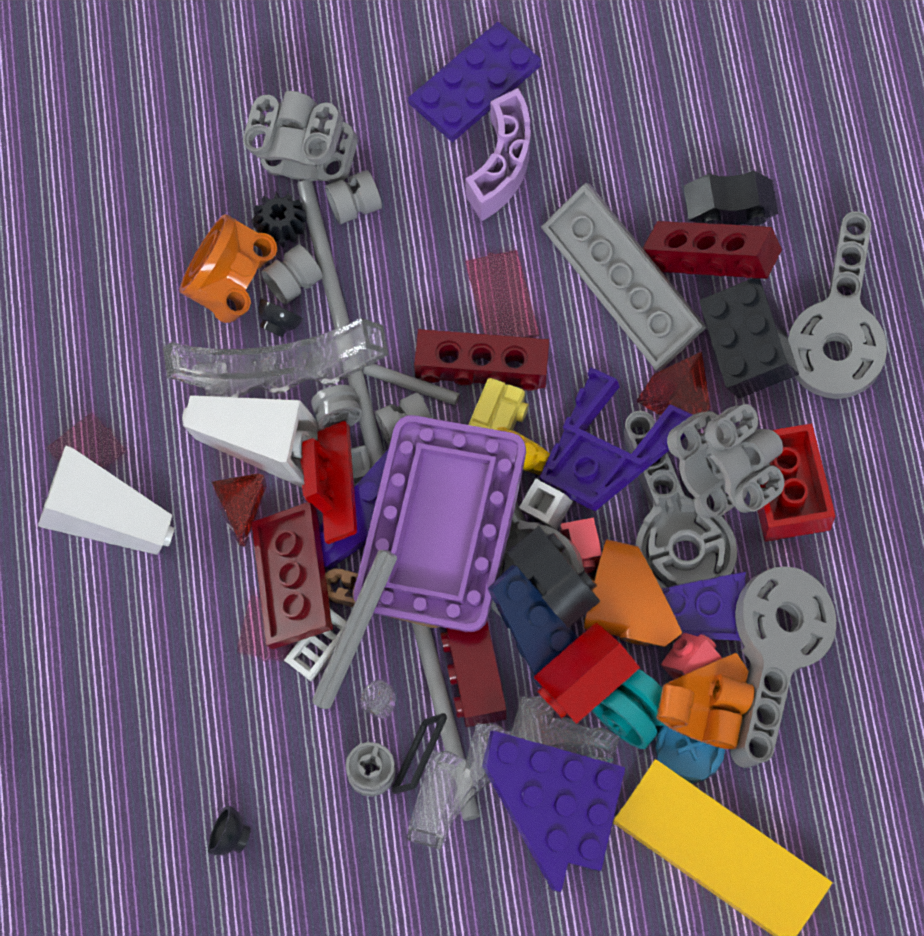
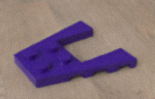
M591 367L587 373L589 378L584 388H580L575 399L576 406L571 417H567L563 425L564 432L559 443L555 442L539 478L543 483L564 493L571 500L593 511H597L669 451L667 444L669 432L691 417L692 414L670 404L632 454L585 431L620 387L616 378ZM681 434L680 441L686 437L685 434Z

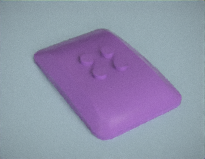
M407 415L401 418L393 430L354 589L355 602L378 551L384 549L395 554L397 561L373 614L465 632L480 630L486 624L493 599L488 588L499 577L526 456V446L523 439L511 432L415 415Z

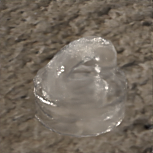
M380 679L368 684L360 699L363 710L381 719L391 715L396 702L393 688Z

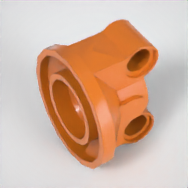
M227 214L222 215L208 232L192 258L179 288L180 293L211 310L221 322L231 323L237 320L250 308V296L245 290L257 269L264 266L276 255L277 244L274 238L266 233L255 232ZM253 246L261 249L263 257L255 253ZM227 299L235 303L236 311L228 307Z

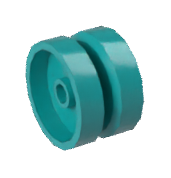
M638 669L596 706L592 712L619 738L636 748L646 749L657 736L655 725L665 726L656 718L663 688L644 671Z

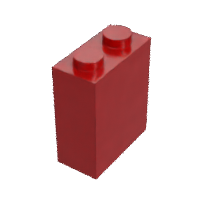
M595 622L538 672L534 678L541 686L537 692L561 718L568 715L577 724L640 667L625 648Z

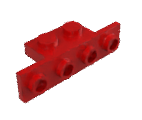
M346 421L317 431L318 441L311 438L302 442L303 456L300 458L301 467L304 471L302 492L306 501L312 503L323 513L324 541L327 544L357 533L350 427Z

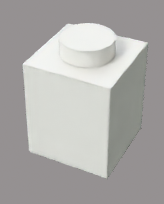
M535 478L519 508L532 518L557 530L573 501L564 493Z

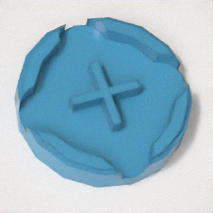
M665 725L658 733L655 752L659 762L689 783L705 781L717 772L723 762L725 749L697 741Z

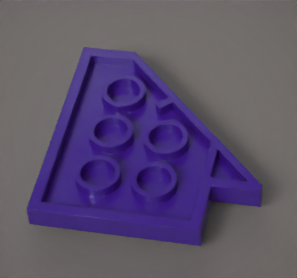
M490 731L482 767L551 890L556 892L562 891L568 863L601 871L625 767L505 733Z

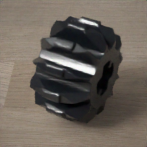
M275 191L274 199L270 200L263 196L262 205H255V216L252 219V224L257 229V233L269 234L274 238L275 242L279 241L280 246L284 248L285 240L289 239L296 243L298 240L297 234H304V223L307 221V215L302 210L303 206L300 200L293 201L290 193L284 198H280V195Z

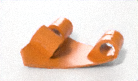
M734 653L664 684L656 718L674 731L697 741L723 749H736L743 719L742 714L747 713L754 699V687L746 683L749 670L738 654Z

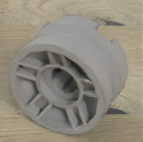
M335 385L325 388L314 395L311 400L313 411L317 414L316 421L321 430L342 421H346L349 427H351L362 417V409L357 402L356 390L352 386Z
M366 742L359 744L351 750L346 760V773L349 784L356 792L363 796L373 797L381 795L394 782L395 763L392 754L385 746L375 742ZM368 764H374L378 771L370 772L368 776L364 768Z

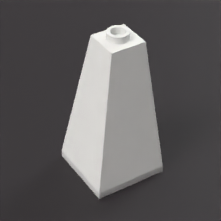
M190 395L188 406L184 409L182 416L184 428L196 440L302 488L304 484V471L300 463V458L303 456L302 442L311 438L318 441L317 431L321 429L318 427L316 419L300 400Z
M65 446L38 523L39 527L158 555L163 545L169 546L175 529L169 526L172 514L72 447Z

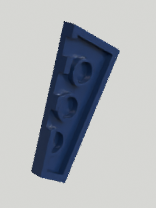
M511 565L488 588V591L506 627L510 628L517 642L515 645L521 657L525 658L532 672L530 675L535 685L541 688L534 676L578 637L550 608L540 592L525 577L517 566ZM545 702L549 712L555 714L556 712Z

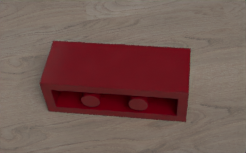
M488 621L480 630L475 632L446 628V632H441L440 636L444 653H451L453 664L447 665L450 685L457 684L459 696L453 697L457 718L464 717L466 728L507 720V710Z

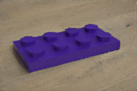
M497 21L409 96V104L453 143L490 111V101L513 91L542 65V59Z

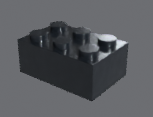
M751 278L699 300L725 386L737 398L740 399L799 375L772 288L762 278Z

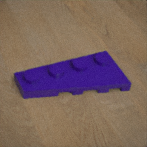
M388 450L354 487L357 533L327 544L324 541L323 523L319 526L324 566L328 570L365 545Z
M746 572L661 588L680 626L682 634L687 633L694 636L702 634L710 639L741 641L736 626L735 610L738 597L745 586Z

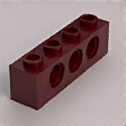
M667 221L656 222L643 246V250L662 273L768 279L782 251L772 227Z
M418 329L414 362L415 378L429 383H437L440 380L454 381V383L463 386L473 383L486 384L487 379L492 378L505 383V385L519 386L527 391H534L539 388L546 389L549 339ZM445 356H453L456 358V360L451 363L443 362L441 359ZM480 358L487 359L489 363L486 365H477L476 363H474V361ZM511 361H518L522 364V366L518 368H511L507 365V363Z

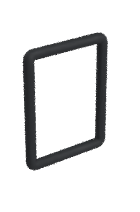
M445 713L422 721L392 787L393 794L416 788L447 720ZM437 723L411 782L401 785L427 726Z

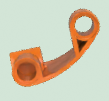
M606 539L594 581L597 587L593 589L601 602L587 612L584 629L590 628L597 622L610 635L619 636V639L641 646L653 644L666 647L679 637L682 631L645 557L638 546Z

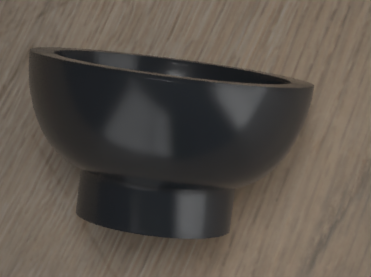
M260 298L258 313L262 322L259 327L284 337L286 331L294 330L303 321L304 318Z
M227 805L218 816L208 843L209 854L222 856L232 851L241 853L245 848L250 836L251 827L243 824V818L235 808Z

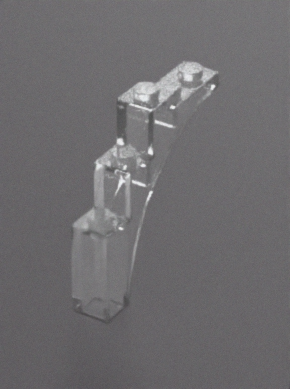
M363 318L315 337L268 347L211 349L192 347L174 342L163 347L167 378L205 388L206 396L240 398L256 388L282 394L308 379L331 386L389 355L383 325Z
M521 696L512 731H505L496 724L484 725L477 723L466 760L453 752L432 751L410 820L407 840L442 849L451 825L464 806L484 786L491 783L482 767L490 731L505 733L610 763L613 762L620 736L612 734L605 728H589L578 723L576 724L569 718H553L554 710L543 698Z

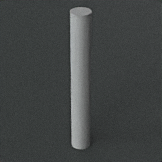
M368 361L363 369V374L452 405H456L460 393Z

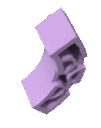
M519 88L490 101V121L497 134V146L487 162L474 174L465 178L466 198L481 221L492 216L512 198L527 171L530 155V117Z

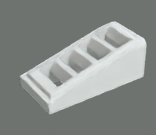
M330 609L332 624L341 631L338 635H335L332 631L323 633L332 640L331 644L327 646L315 635L298 641L284 659V661L311 682L329 662L347 622L332 609ZM310 642L324 652L320 657L307 648ZM301 653L315 662L312 668L298 658Z

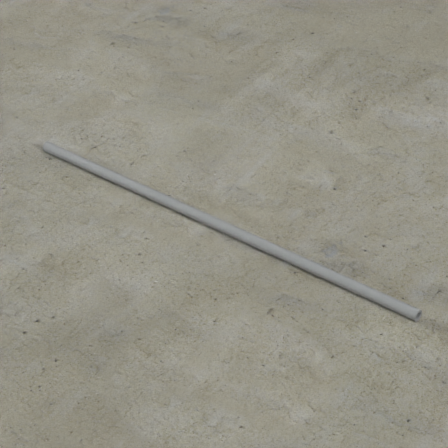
M303 180L297 184L303 210L307 215V225L317 263L323 275L322 282L349 386L356 390L357 402L362 409V417L359 420L372 468L384 454L313 181ZM412 623L435 715L441 713L447 715V720L440 734L463 821L474 820L480 817L431 628Z

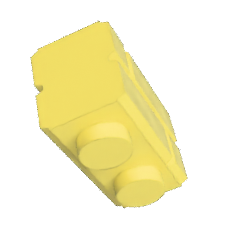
M492 378L487 379L468 425L494 430L504 426V428L506 427L513 431L516 422H523L527 414L529 404L525 403V391L512 385H505V383Z

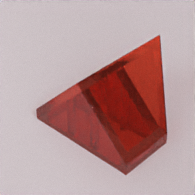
M702 351L655 373L637 398V402L660 416L670 404L692 415L709 411L711 405Z
M259 473L212 481L218 507L238 545L243 547L246 546L252 529L251 522L255 521L267 488L264 475Z

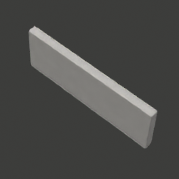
M584 183L541 226L543 231L656 371H661L707 328L590 184Z

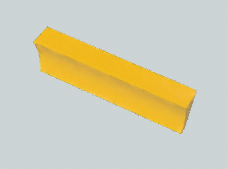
M656 759L613 821L616 826L772 936H797L833 883Z

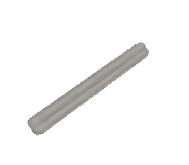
M388 550L378 551L312 698V703L319 708L329 709L332 706L397 561V556Z

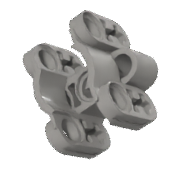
M286 91L282 103L278 102L271 95H262L254 101L244 132L243 142L253 155L260 158L262 166L271 175H283L302 181L319 180L333 183L341 179L344 181L348 177L358 137L352 127L343 122L341 113L333 104L321 103L318 105L306 94ZM271 106L274 109L273 112H267L265 117L262 114L263 110L267 111ZM328 114L333 117L332 120L328 118ZM343 133H345L348 136V138L342 139L339 144V138L343 136ZM259 134H265L263 146L254 148L252 146L253 139ZM269 160H282L277 166H269L268 164ZM333 161H340V171L334 175L327 174V166Z
M748 404L732 406L719 415L712 411L694 414L674 427L668 434V448L675 457L680 459L679 470L682 481L688 491L694 496L695 510L702 518L722 516L733 507H736L737 510L743 513L755 512L783 491L784 477L782 472L776 466H770L769 464L783 452L782 440L770 429H757V413ZM742 419V421L739 423L740 426L735 427L733 423H736ZM706 426V428L703 430L704 433L699 434L697 430L702 429ZM682 433L685 434L688 440L686 450L683 449L680 442ZM766 483V488H761L760 485ZM747 492L750 494L749 505L744 501ZM709 494L713 497L714 500V508L712 511L709 509L707 505V497Z

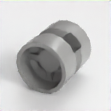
M368 170L350 176L347 183L341 179L325 186L328 202L340 225L356 219L358 212L366 215L382 208L378 189Z
M299 244L284 254L283 262L276 260L261 271L268 288L285 305L301 294V287L308 289L323 278L322 272L314 258Z
M418 392L401 399L398 407L390 404L375 411L376 421L388 446H390L394 427L401 418L407 415L432 418L423 398Z

